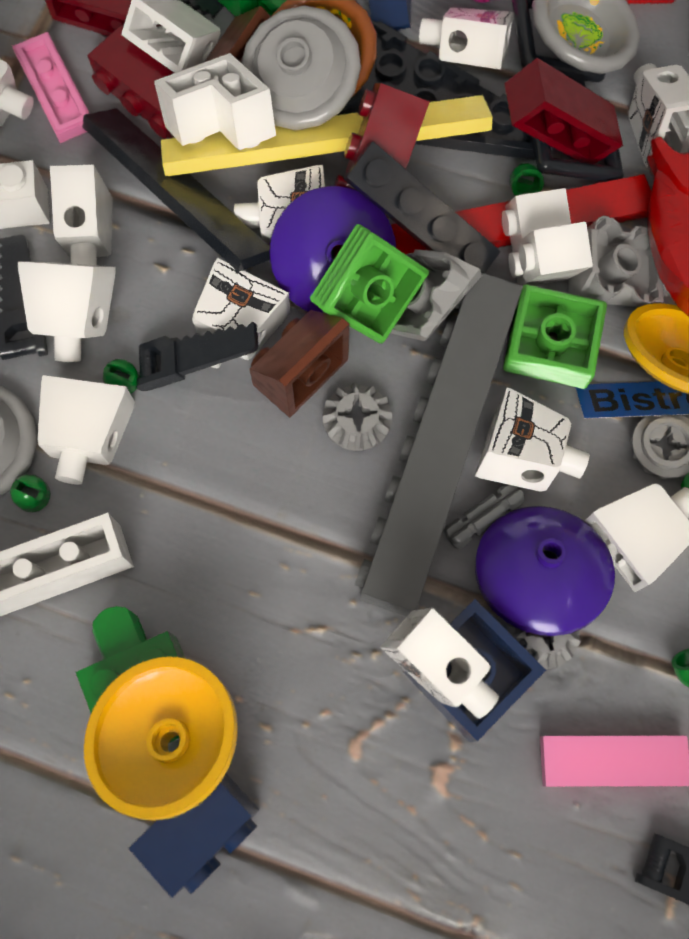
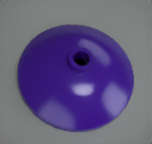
M326 186L310 190L294 199L283 210L275 223L269 247L270 264L278 286L289 293V299L305 311L313 310L325 313L310 300V297L333 262L331 257L333 247L336 245L343 246L357 224H361L396 248L394 232L385 213L360 192L340 186Z
M530 506L506 513V515L493 522L486 530L476 552V580L487 604L504 621L532 634L560 636L585 628L599 617L613 593L615 568L607 545L588 523L569 512L557 508ZM543 551L555 553L558 559L547 558Z

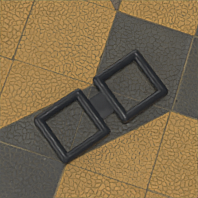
M511 0L522 68L536 58H539L586 87L585 81L600 83L604 80L605 73L598 74L581 71L560 59L536 55L529 9H532L533 0ZM532 136L536 166L542 174L600 182L621 179L624 176L619 149L604 158L605 165L552 158L551 146Z

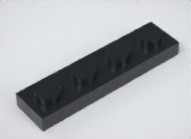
M373 141L367 144L343 177L348 184L369 199L429 251L446 252L479 268L481 273L484 274L501 252Z

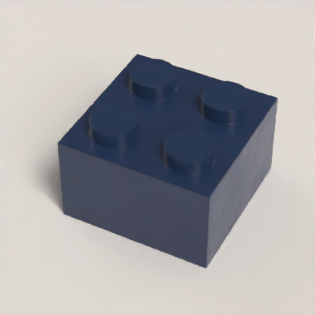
M474 599L450 625L489 663L490 670L482 680L499 695L495 706L484 717L478 719L462 703L458 707L441 703L405 670L402 671L469 742H478L546 671ZM450 662L448 663L446 668L447 678L450 676L452 671V666Z
M225 773L218 786L200 804L178 816L156 820L128 849L171 898L184 887L192 894L221 865L215 856L223 847L231 854L257 828L252 818L260 809Z

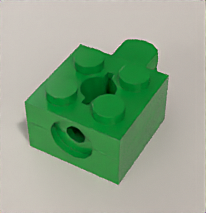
M114 606L100 612L92 624V632L103 660L77 671L76 675L90 713H92L94 706L106 688L131 667L150 659L160 657L185 658L176 636L166 631L147 640L138 616L125 607ZM179 736L173 737L169 744L179 740Z

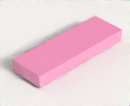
M46 32L13 45L12 48L59 143L86 133L87 131L82 128L83 116L90 113L49 33Z
M540 736L542 784L545 787L689 786L687 736Z

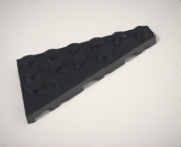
M371 19L377 33V59L368 81L337 115L357 113L365 90L369 89L372 91L375 83L385 84L429 102L483 95L493 116L492 130L416 141L415 144L536 160L532 136L512 126L507 95L503 93L499 97L479 85L480 79L454 64H448L439 60V56L432 51H429L427 54L408 44L406 36L382 22H376Z

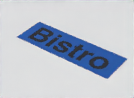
M659 381L589 384L586 389L575 387L584 419L689 415V394L672 389Z

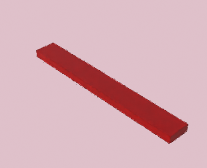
M645 174L566 189L571 224L586 222L588 227L601 216L614 218L618 223L648 217L651 190ZM510 201L456 211L460 217L496 248L511 245L510 236L504 234L502 227V212L506 210L505 206ZM391 224L396 248L406 255L414 253L415 249L427 250L398 224ZM341 245L333 247L334 259L342 248Z

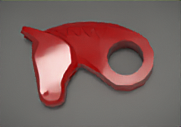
M657 137L650 142L652 155L647 156L650 174L654 179L648 206L649 244L660 280L677 306L689 317V152L679 153L673 150L661 137Z

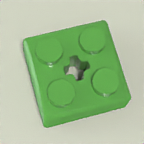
M357 224L311 295L310 300L322 309L323 312L330 316L343 318L349 323V327L382 344L429 275V270L361 224Z
M524 284L514 312L503 365L504 371L586 389L595 376L607 303L597 299ZM549 333H556L558 341L551 339Z

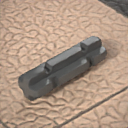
M504 484L497 489L498 495L490 494L463 514L465 517L463 520L457 518L444 529L449 542L457 549L463 548L473 540L471 537L473 534L481 535L493 522L506 515L505 511L511 512L517 509L525 501V495L521 488Z

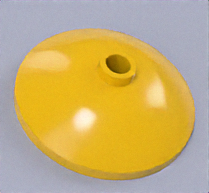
M647 304L635 309L624 326V339L632 357L641 368L657 381L672 389L689 394V317L677 305Z
M180 657L150 659L131 667L116 678L106 688L94 706L84 738L86 771L93 788L102 800L116 811L133 818L163 820L183 814L206 799L223 779L230 766L236 747L237 715L227 688L216 675L203 665ZM175 736H179V746L174 751L169 752L168 744L170 740Z

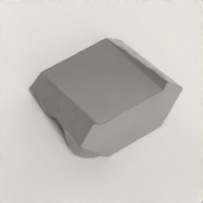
M601 216L587 227L593 267L569 278L567 293L605 301L609 305L641 307L647 304H664L663 283L655 267L649 244L648 228L638 225L630 231H622L620 224L614 218Z
M415 249L414 253L406 255L428 269L429 275L390 334L426 341L482 277L479 268L446 252Z

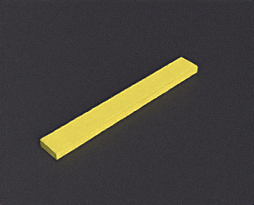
M483 95L430 102L416 141L492 130L493 116ZM358 112L336 115L320 126L297 131L275 126L276 136L262 141L256 147L245 148L240 151L221 132L209 135L198 143H189L184 146L176 138L161 140L165 176H174L344 152L351 133H359L364 117L359 116Z

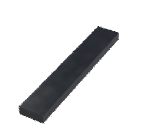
M114 108L83 116L82 128L237 272L270 260V246L192 175L188 173L165 176L161 147L120 110Z

